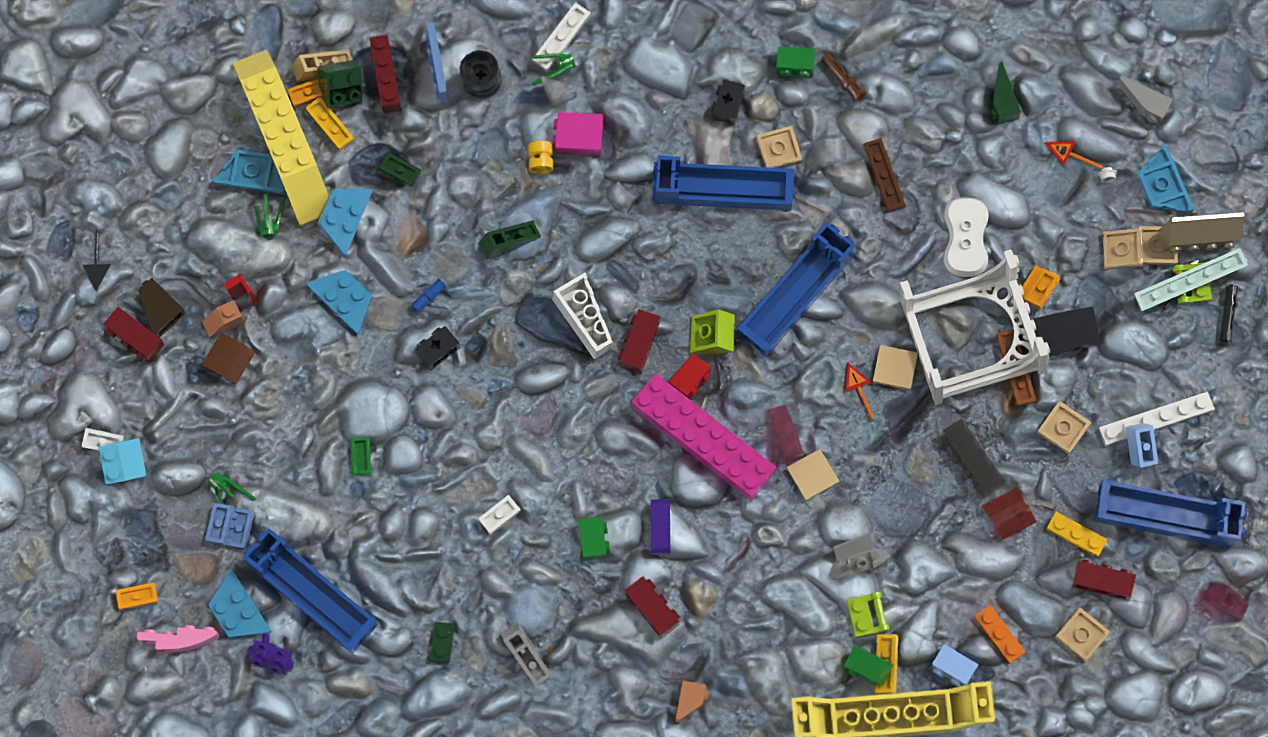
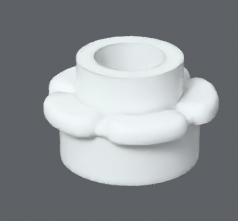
M1106 167L1098 175L1102 183H1111L1116 180L1117 171L1111 167Z

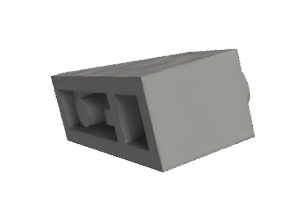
M1121 75L1118 82L1120 89L1143 117L1147 118L1151 123L1161 125L1173 99Z
M519 623L502 632L503 641L534 686L552 676Z

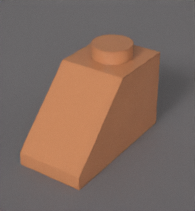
M232 300L213 310L202 323L209 338H213L220 333L243 324L244 320L235 301Z
M683 681L676 723H681L703 708L704 702H708L709 691H706L705 684Z

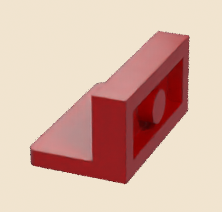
M240 274L224 283L227 293L232 300H236L246 293L253 304L257 303L252 290Z

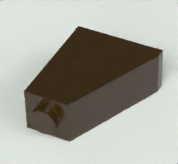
M153 278L149 281H144L140 285L138 292L152 332L160 338L186 313Z

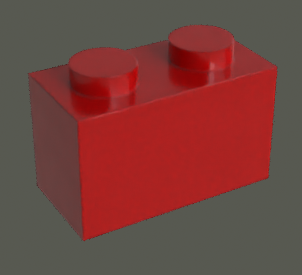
M692 353L669 381V384L688 399L690 397L694 398L699 391L698 387L701 383L705 384L711 377V367Z

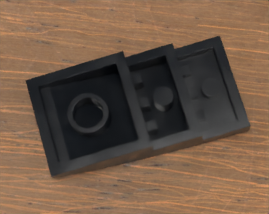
M1093 307L1033 318L1036 325L1035 335L1036 337H1042L1044 343H1048L1050 349L1049 357L1060 355L1063 352L1077 351L1083 347L1100 345ZM1022 334L1019 335L1018 338L1020 341H1025L1022 338L1024 336ZM1020 345L1023 355L1028 354L1029 350L1025 346Z

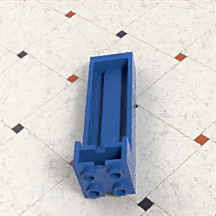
M658 156V162H654L652 197H656V204L792 211L794 169L681 163V157Z
M825 222L811 238V245L737 328V334L755 346V349L765 357L773 351L853 259L856 246L854 241L848 236L842 237L838 234L840 230L835 225H829Z
M1102 480L1098 486V500L1095 507L1094 522L1228 548L1234 546L1244 537L1245 528L1242 527V520H1245L1247 516L1246 502L1222 498L1215 502Z
M270 528L267 531H262L257 537L259 542L255 546L250 545L244 552L243 558L246 564L353 654L363 643V640L378 626L377 620L289 548L288 544Z

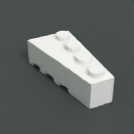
M585 272L553 292L552 300L595 360L611 350L612 340L602 319L599 306L595 301L594 293Z

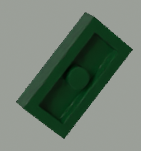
M389 152L379 167L380 171L410 187H413L421 174V169Z
M435 622L430 656L431 662L450 664L455 624Z

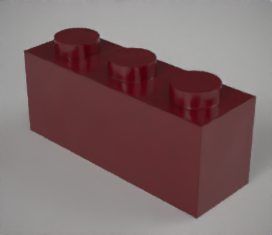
M117 307L103 323L107 329L105 332L109 336L119 338L121 340L120 344L128 350L132 348L136 351L134 354L142 361L146 359L151 362L165 346L162 339L120 307Z
M638 309L637 315L633 314L630 325H633L631 332L627 331L624 339L626 343L625 348L621 349L618 355L620 367L642 374L660 324V316Z
M1082 560L1076 564L1071 587L1129 601L1132 597L1136 574H1132V571L1127 569H1120L1119 571L1112 569L1113 567L1107 564L1099 566L1094 565L1090 560Z
M642 576L625 589V595L660 639H662L680 625L678 620L680 616L674 609H669L666 605L668 601L662 594L658 595L654 590L656 587L650 579L646 580Z

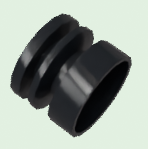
M477 50L472 51L462 59L459 67L460 76L468 94L474 98L485 99L490 98L499 91L502 84V76L494 55L487 51Z

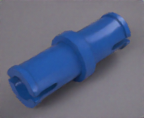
M438 278L427 290L424 289L422 291L423 294L411 305L420 313L430 302H434L435 297L447 286Z

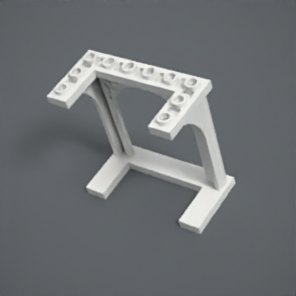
M1011 249L1004 251L1003 260L997 266L981 275L918 295H912L908 280L900 282V302L935 405L942 404L944 398L1037 371L1038 375L1046 372V366L1049 365L1050 349L1048 343H1044L1042 337H1036L1035 335L1036 325L1034 320L1029 318L1030 308L1028 303L1023 301L1024 291L1022 285H1018L1016 281L1018 279L1019 260L1017 255H1013ZM991 288H994L993 294L989 295V294L986 292V291H992ZM1001 288L1008 290V295L1004 299L997 297V293ZM971 297L989 299L1000 305L1008 313L1014 327V340L1006 356L992 366L941 381L938 369H933L915 313ZM1011 297H1012L1011 305H1013V306H1012V307H1008V306H1007V302H1008V301L1011 299ZM1018 318L1020 321L1016 323L1014 319ZM1021 334L1024 335L1022 338L1025 341H1020L1018 336ZM1019 345L1025 346L1029 353L1021 355L1017 353L1015 348ZM1014 355V357L1019 360L1016 361V359H1014L1013 361H1010V357Z

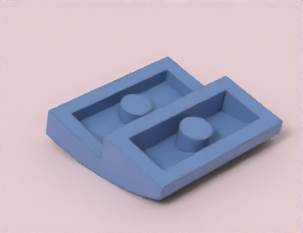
M214 503L205 540L225 546L246 549L255 512L253 510L235 508L231 505Z

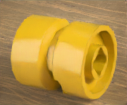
M547 141L529 143L528 155L531 157L529 159V171L535 174L552 172V143Z

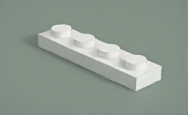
M575 3L536 55L563 52L591 16L590 12ZM559 57L532 59V63L548 72Z

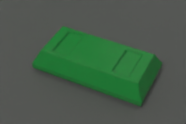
M370 436L350 438L352 476L372 474Z

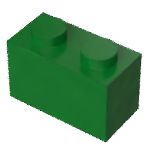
M778 46L776 74H780L783 77L799 75L801 78L813 76L815 48Z
M602 516L579 519L583 560L607 559L606 553L610 552L609 541H605L604 534L608 533L607 523L602 522Z
M854 645L844 666L850 669L849 674L857 678L861 675L866 678L865 682L876 686V684L883 686L894 665Z

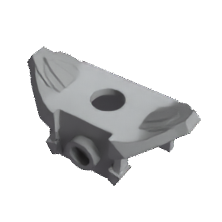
M868 533L833 546L836 562L832 566L829 576L833 581L854 577V574L870 568H877L888 561L890 556L887 552L873 547L871 536Z

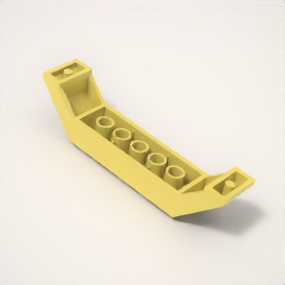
M264 50L232 63L300 227L320 219L329 195L268 51Z
M991 682L971 683L946 690L839 699L791 698L795 737H905L952 733L995 722Z

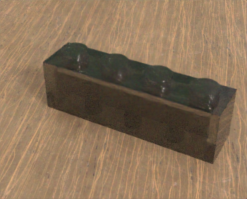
M962 418L942 430L940 439L946 448L949 447L953 452L951 455L957 464L960 463L964 468L962 471L965 477L971 479L975 484L973 487L978 495L986 498L1004 486L1005 480Z

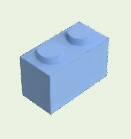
M1146 423L1127 426L1126 431L1131 464L1140 468L1158 464L1153 426Z
M944 644L932 663L931 668L934 669L933 672L939 677L943 678L945 676L950 679L951 684L961 687L967 685L978 664Z

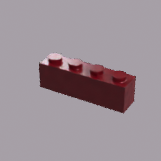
M388 34L369 37L383 113L402 111Z

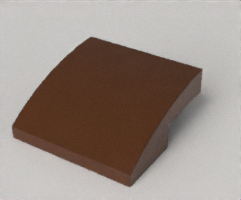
M220 333L201 366L236 385L254 356L255 351L237 340Z

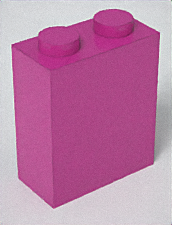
M558 112V118H554L553 129L557 130L556 136H553L552 145L556 148V154L601 156L603 114Z

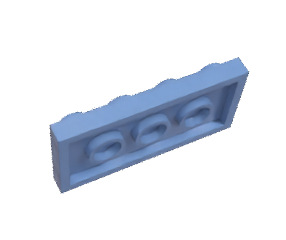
M434 22L428 23V30L424 31L436 98L441 100L442 106L449 105L435 26Z

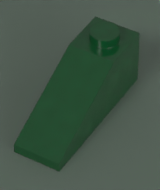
M1000 62L998 65L992 109H990L992 119H996L997 125L1019 119L1021 113L1003 62Z
M532 220L487 232L478 245L487 260L502 256L537 240L541 235Z

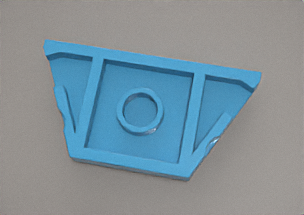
M1164 145L1138 172L1137 176L1151 208L1191 213L1194 211V207L1167 145Z
M236 149L231 155V159L224 164L222 171L212 181L214 185L285 194L281 178L271 154Z
M333 189L329 194L317 224L322 231L326 232L329 240L336 244L340 254L343 256L347 255L373 191L372 189Z
M343 270L306 284L357 335L360 333V328L373 297L351 274Z
M231 569L208 604L227 636L231 639L239 638L240 636L247 637L254 636L255 634L272 633Z

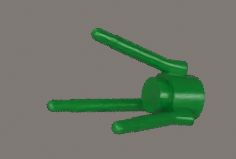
M564 51L554 54L534 55L533 59L559 58L556 60L558 69L534 81L533 85H537L548 78L552 79L564 71L574 68L575 61L571 54L566 55Z
M264 194V220L262 222L258 207L254 206L258 233L262 237H274L276 232H279V224L286 197L282 196L276 222L274 223V220L268 218L267 195Z
M219 472L212 475L208 480V484L211 486L210 491L215 495L219 504H224L218 492L224 491L231 498L234 496L227 488L228 484L250 499L256 500L253 495L232 482L226 475L222 476Z

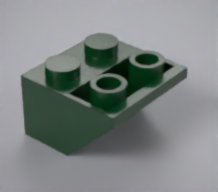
M349 60L317 66L318 84L327 108L363 102L360 65Z

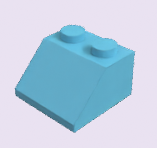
M140 438L101 444L99 446L106 484L146 476Z

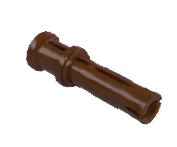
M830 53L825 54L820 61L842 84V89L850 94L854 103L859 102L867 94V91L856 83L857 80L850 77Z

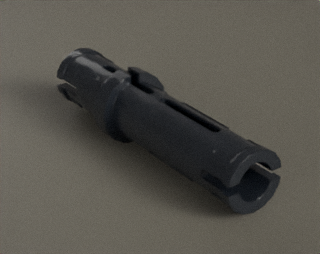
M1234 284L1226 285L1225 300L1222 302L1224 308L1219 341L1225 343L1232 342L1235 310L1238 307L1236 302L1238 286Z

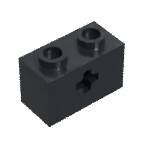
M724 79L722 85H718L716 91L718 99L717 102L713 101L711 107L713 120L735 125L745 93L744 84Z
M446 326L437 328L432 332L430 338L427 340L423 339L416 346L417 356L430 371L460 349L459 341ZM433 346H440V349L433 348Z

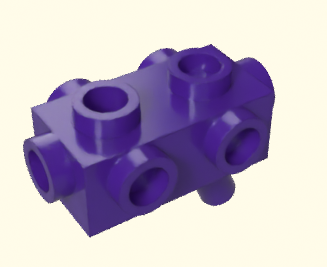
M268 633L262 634V642L255 640L253 646H249L246 657H249L250 662L255 666L268 668L276 674L286 675L287 672H291L294 666L292 652L271 644L270 634Z

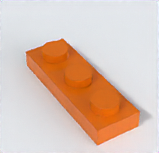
M991 605L974 616L1009 664L1026 653Z

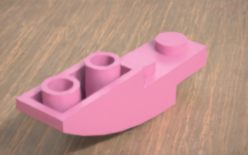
M184 625L183 628L178 627L177 635L170 631H163V634H157L154 630L138 632L137 641L141 644L156 645L155 649L158 653H177L210 644L219 639V633L214 631L215 628L212 627L195 629V626Z

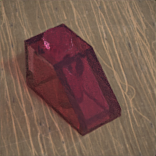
M1210 582L1203 597V600L1212 608L1239 621H1242L1249 606V603L1232 588Z

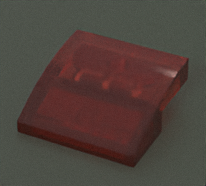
M1018 487L982 505L1002 540L1037 522Z

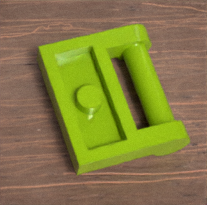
M1204 263L1173 266V273L1178 275ZM1210 282L1190 290L1191 296L1189 297L1186 296V293H1183L1177 298L1178 304L1211 301Z
M881 592L847 599L855 638L890 631L882 607ZM871 601L874 602L879 623L877 627H873L868 606V602Z

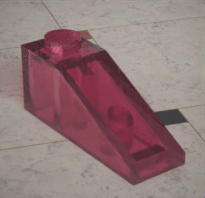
M786 404L768 409L767 412L784 464L802 459L803 450Z

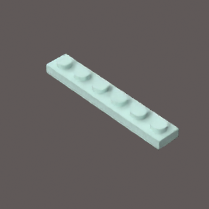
M1239 248L1134 293V296L1142 312L1244 268L1248 264Z

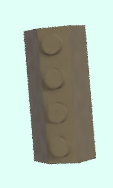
M1244 212L1171 218L1159 229L1163 252L1178 253L1181 250L1195 252L1202 248H1206L1207 251L1215 250L1217 247H1223L1224 249L1234 248L1241 241Z

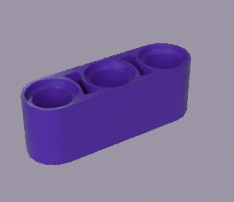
M651 499V555L670 554V499Z

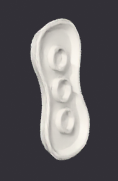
M969 197L956 198L948 203L944 212L945 222L949 230V243L944 253V263L947 270L956 276L973 277L983 273L988 264V254L983 243V233L989 214L985 204L978 199Z

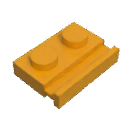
M1035 265L1022 286L1024 291L1023 300L1042 310L1059 283L1060 276Z

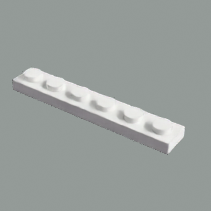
M1208 392L1099 427L1098 430L1105 447L1128 440L1127 426L1146 423L1152 425L1155 431L1214 411V406Z

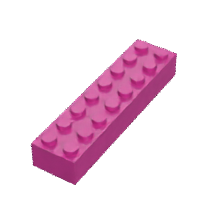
M656 373L631 402L633 410L751 502L776 473L775 465Z

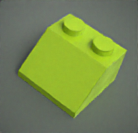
M718 309L692 316L690 353L721 355L733 352L735 315Z

